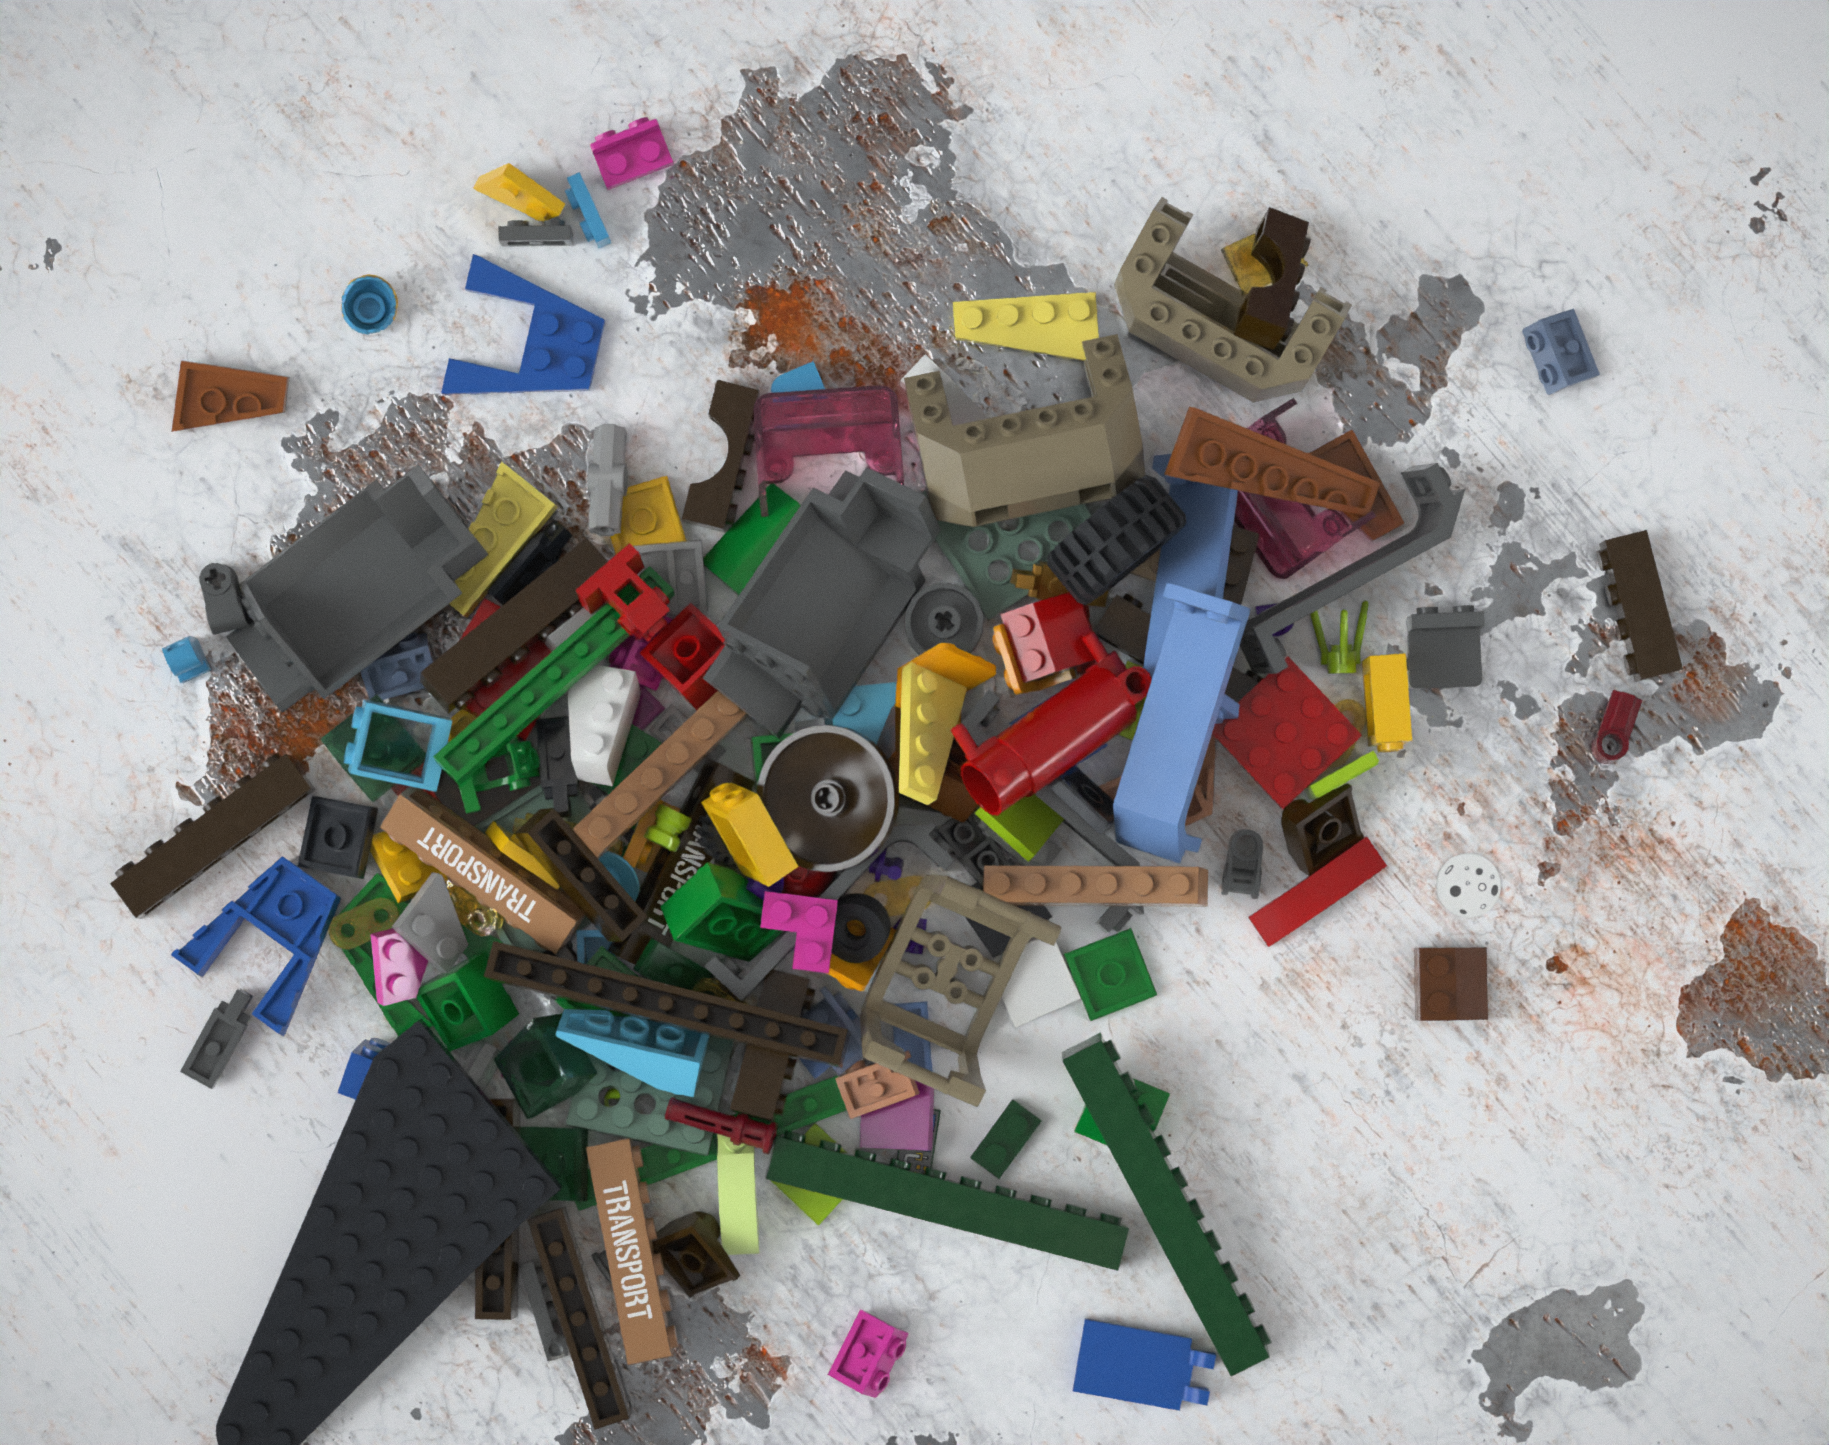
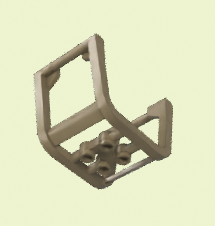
M926 875L912 895L865 997L860 1014L863 1058L978 1107L986 1089L981 1077L977 1053L988 1024L1029 940L1034 937L1054 946L1062 927L949 876ZM931 901L1010 936L1011 938L999 963L982 956L979 949L974 946L967 945L963 947L950 941L943 932L933 931L929 933L916 927L927 903ZM910 940L927 947L933 956L942 957L936 963L935 973L926 964L913 965L901 960ZM958 963L966 971L980 970L992 976L984 995L967 989L963 981L953 978L957 974ZM894 973L911 979L918 989H931L945 995L950 1003L960 1004L963 1002L977 1008L965 1036L883 1000ZM880 1020L959 1054V1072L951 1070L948 1078L904 1060L906 1056L904 1049L882 1036Z

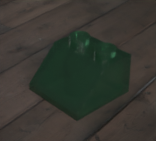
M378 694L370 699V701L388 704ZM372 712L361 764L410 774L424 763L426 752L400 718ZM352 713L320 740L341 767L374 803L394 787L396 783L349 773V764H344L343 761L347 743H354L357 729L351 728L354 714Z
M563 1013L532 1018L493 1059L527 1119H531L576 1095L597 1074L585 1051L556 1037V1031Z

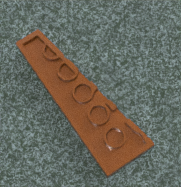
M1195 407L1188 408L1164 475L1367 517L1381 484Z

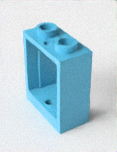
M364 699L362 707L356 706L354 710L351 728L357 729L354 743H347L343 763L349 764L348 771L353 775L437 792L442 768L435 762L433 756L447 745L452 720L445 716ZM372 712L432 725L421 776L361 764Z

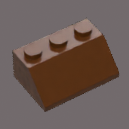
M894 704L876 745L884 752L891 763L899 789L901 708L896 707ZM953 738L937 800L927 806L938 810L944 816L952 817L964 823L979 805L971 797L963 783L961 766L967 759L964 756V751L956 739Z

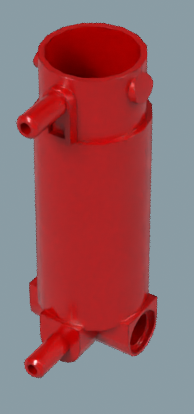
M1091 631L1084 635L1082 640L1096 662L1085 669L1086 673L1000 734L988 738L978 746L963 723H959L951 729L952 735L964 751V756L967 759L961 766V777L971 797L987 813L1000 815L1022 798L1031 797L1136 721L1137 711L1135 704L1147 696L1152 680L1150 673L1140 666H1133L1127 669L1116 651L1108 654L1095 632Z

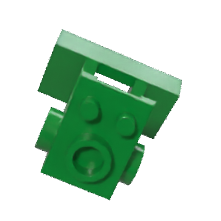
M516 736L489 759L492 760L505 756L510 776L489 781L485 765H483L459 786L466 814L469 815L482 811L478 793L509 785L510 791L531 786L530 779L540 776L538 770L540 765L539 756L536 749L532 747L531 741L519 742L518 736Z

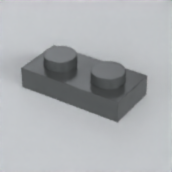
M512 220L507 222V226H498L499 242L502 247L573 246V230L570 225L565 226V222L562 220L543 221V226H529L528 221Z

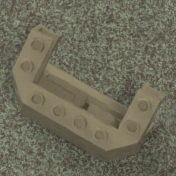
M1161 197L1136 239L1114 283L1128 331L1253 403L1302 392L1346 318L1352 304L1347 301L1343 303L1327 294L1326 289L1320 287L1300 323L1294 321L1289 337L1287 339L1281 338L1274 350L1234 336L1238 311L1247 294L1173 252L1194 214L1188 211L1186 213L1167 203V199Z
M1118 334L1082 341L1086 357L1084 367L1092 397L953 425L940 371L904 378L909 411L922 461L927 499L937 520L975 527L1110 499L1146 475L1143 444L1134 393Z

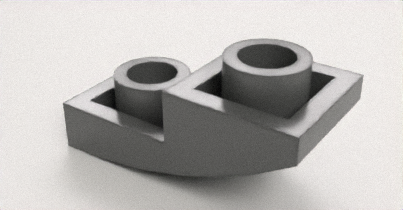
M972 815L964 823L951 818L937 828L936 832L954 849L952 853L981 887H983L984 866H1011L991 836L986 837L982 834L983 830L977 826L978 823Z

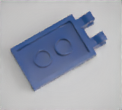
M1085 1318L1072 1391L1180 1411L1182 1400L1207 1406L1210 1391L1208 1388L1190 1386L1193 1365L1214 1370L1216 1354L1214 1352L1191 1349V1337Z

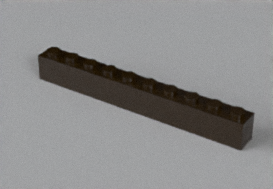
M493 941L484 977L490 981L838 1068L843 1067L851 1032L845 1028Z

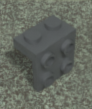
M1473 605L1453 606V613H1438V607L1416 608L1417 614H1411L1407 617L1409 682L1412 688L1476 687L1481 684L1480 628L1485 626L1484 611L1474 612Z

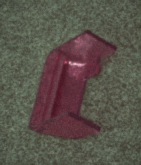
M876 385L764 394L756 400L753 412L761 517L768 516L766 484L782 483L788 480L794 471L793 457L865 452L867 468L884 476L895 475L896 482L904 485L898 399L891 388Z
M1292 398L1258 419L1247 429L1287 444L1285 432L1277 422V419L1298 403ZM1238 491L1234 521L1238 527L1259 534L1255 552L1273 576L1279 579H1287L1374 519L1376 515L1371 511L1349 525L1342 514L1336 510L1325 509L1316 515L1310 505Z

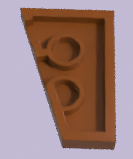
M182 360L171 432L284 413L290 377Z
M1353 429L1308 453L1381 483L1368 517L1339 511L1371 542L1405 524Z

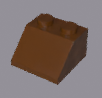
M1487 947L1414 948L1415 1020H1488Z

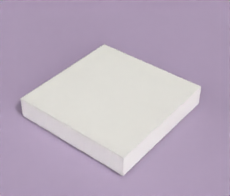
M1038 939L1027 943L1001 997L1015 1028L1081 999L1057 943L1052 946ZM1002 955L991 960L999 963Z

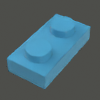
M580 172L567 177L571 188L564 191L572 209L575 210L580 207L585 220L579 224L587 241L595 240L598 248L610 244L609 235Z

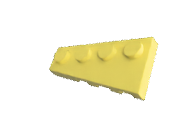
M1096 292L953 302L955 340L1084 361L1086 357L1082 341L1099 338Z
M502 461L496 471L497 476L491 489L487 490L482 500L483 505L475 522H472L469 527L471 533L489 555L455 580L462 594L449 603L466 618L487 595L488 589L558 508L552 501Z
M913 662L902 668L899 793L929 805L937 800L954 738L951 729L958 724L967 687Z

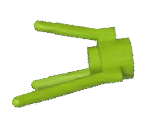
M1363 601L1361 605L1353 650L1352 644H1348L1347 610L1343 609L1340 613V645H1331V652L1327 648L1318 611L1316 610L1310 614L1321 653V665H1327L1328 674L1357 673L1356 664H1361L1360 651L1367 619L1368 601Z

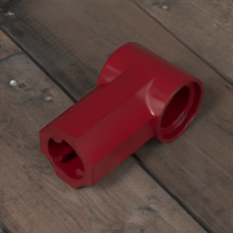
M1612 690L1597 736L1591 745L1592 755L1598 762L1612 764L1627 753L1629 739L1643 700L1626 692ZM1603 738H1612L1617 742L1618 752L1616 755L1605 753L1602 749Z

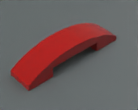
M1366 836L1248 918L1266 945L1270 947L1387 867V865Z

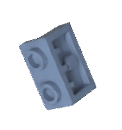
M1574 309L1540 319L1522 330L1526 346L1536 365L1539 379L1548 395L1600 375Z
M416 632L410 633L360 671L370 701L378 702L425 688L420 682V672L434 662L427 633L419 635Z
M824 986L820 989V992L825 998L813 1006L811 1010L805 1012L802 1018L845 1028L851 1032L843 1067L831 1066L839 1076L863 1058L860 1019L856 1017L854 1020H851L846 1012L852 1008L839 991L832 995L827 987Z

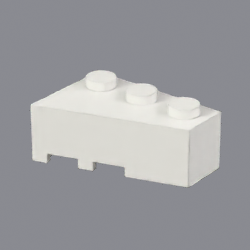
M596 665L568 690L571 760L578 780L613 786L641 695L635 671Z

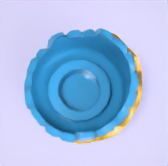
M367 274L349 282L342 295L341 310L344 320L351 329L358 333L369 335L386 329L395 319L398 298L396 292L386 280L376 275Z

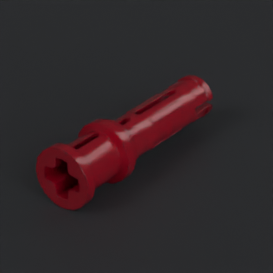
M674 1097L670 1098L665 1113V1120H671L729 1137L733 1145L739 1146L741 1143L762 1149L763 1153L769 1155L778 1128V1123L776 1122L766 1124L752 1120L745 1113L738 1114L736 1117L707 1107L684 1102Z

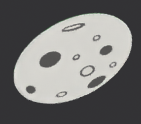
M1465 853L1452 857L1442 866L1437 877L1436 889L1441 903L1448 911L1459 917L1474 918L1487 913L1496 904L1501 891V881L1497 869L1488 859L1477 854Z

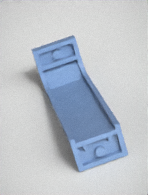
M1171 454L1154 456L1152 469L1170 484L1169 495L1185 513L1187 523L1160 550L1143 668L1150 673L1151 678L1153 677L1174 610L1173 605L1175 601L1162 597L1166 583L1223 599L1238 490L1164 475ZM1224 694L1215 724L1222 723L1223 719L1238 718L1240 704Z
M1166 583L1162 597L1175 601L1173 605L1174 610L1114 799L1113 812L1116 843L1180 864L1185 850L1198 853L1202 842L1201 838L1186 834V816L1251 609L1231 601Z

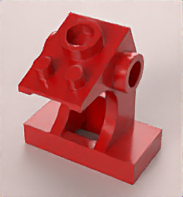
M629 543L578 587L576 593L581 605L590 614L594 613L604 603H608L621 615L617 620L629 635H635L638 642L642 638L649 642L654 635L668 625L665 617L670 611L667 607L670 601L657 586L651 589L637 575L645 567L639 551ZM627 584L631 585L641 594L628 606L616 595Z

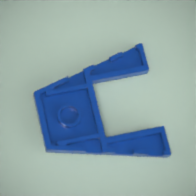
M473 254L465 286L466 291L532 305L534 310L519 373L449 358L441 391L442 395L590 391L605 327V319Z
M282 856L248 886L249 890L235 902H229L221 909L223 912L207 926L204 924L192 935L193 939L180 950H174L171 956L197 975L203 977L243 920L249 921L294 954L252 1012L253 1016L284 1037L341 897Z

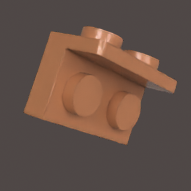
M909 1050L905 1051L906 1056L904 1060L911 1057ZM864 1059L857 1061L845 1071V1074L835 1078L850 1119L919 1094L915 1080L893 1072V1070L877 1063L866 1066Z

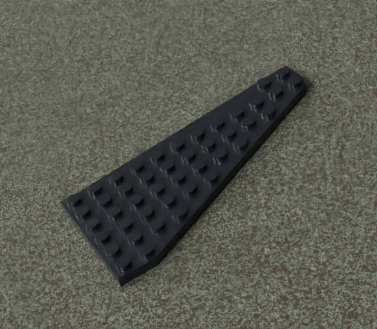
M422 1018L373 1058L217 1420L216 1439L218 1445H300L536 1209L563 1187Z

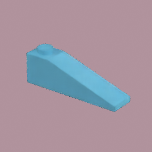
M564 1009L556 1031V1037L656 1089L694 1097L710 1036L634 1016H613L608 1010Z

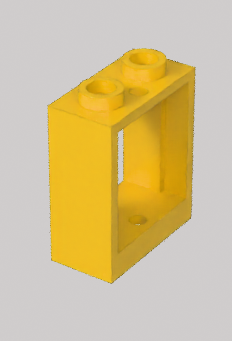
M1406 653L1369 656L1362 661L1368 747L1377 746L1378 753L1397 752L1403 749V744L1412 741Z
M723 783L711 790L709 793L710 797L701 802L743 875L769 887L799 867L757 793L733 783Z

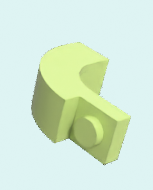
M717 1134L718 1197L722 1247L728 1255L759 1254L755 1147L743 1143L739 1146L733 1145L729 1137Z

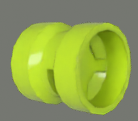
M659 804L655 812L656 825L649 826L644 837L668 850L676 852L681 843L677 836L682 831L688 829L692 819Z

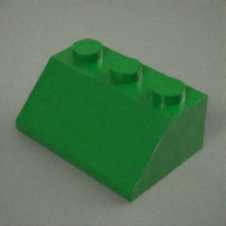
M772 482L703 557L704 566L739 596L801 505Z

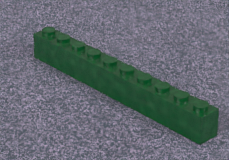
M1100 1032L1063 1051L1062 1061L1227 1371L1232 1377L1270 1358L1267 1345L1272 1343L1271 1338L1263 1323L1257 1326L1251 1314L1255 1312V1308L1247 1293L1240 1294L1234 1282L1239 1279L1230 1261L1223 1263L1217 1251L1221 1250L1222 1247L1213 1229L1206 1231L1201 1219L1205 1218L1199 1202L1196 1198L1190 1200L1184 1188L1188 1186V1182L1179 1166L1173 1169L1167 1156L1172 1153L1162 1134L1157 1137L1154 1134L1150 1125L1155 1123L1148 1106L1146 1103L1139 1105L1133 1093L1138 1091L1131 1074L1129 1071L1122 1073L1116 1061L1120 1060L1121 1057L1115 1044L1111 1039L1105 1041Z
M785 1130L784 1136L776 1135L765 1174L767 1180L1116 1271L1119 1270L1129 1231L1128 1227L1121 1225L1122 1218L1106 1213H1101L1099 1219L1086 1216V1208L1067 1203L1064 1210L1051 1206V1199L1032 1194L1030 1200L1017 1198V1190L996 1185L995 1191L981 1188L982 1181L961 1176L960 1182L945 1179L947 1172L926 1167L925 1173L910 1170L912 1165L910 1162L891 1158L889 1164L875 1160L877 1156L875 1153L856 1149L854 1155L841 1152V1144L822 1139L819 1146L805 1142L806 1135Z

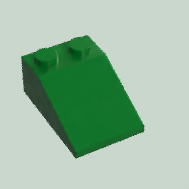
M709 862L699 868L696 874L660 906L674 941L747 962L754 959L783 931L760 928L764 901L746 889L749 881L734 870Z

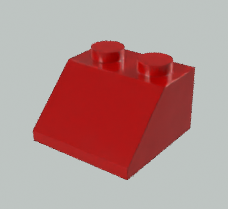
M1070 592L1000 614L1023 683L1039 681L1095 661L1082 640L1084 635L1093 631L1085 606L1078 603Z
M690 603L639 653L696 711L718 691L705 681L703 677L724 648L723 642L725 639L718 627Z

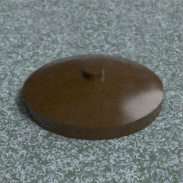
M819 725L791 734L770 753L762 767L757 784V794L797 865L809 870L833 872L849 869L865 862L885 844L897 819L899 789L891 763L884 752L871 739L851 728L837 725Z

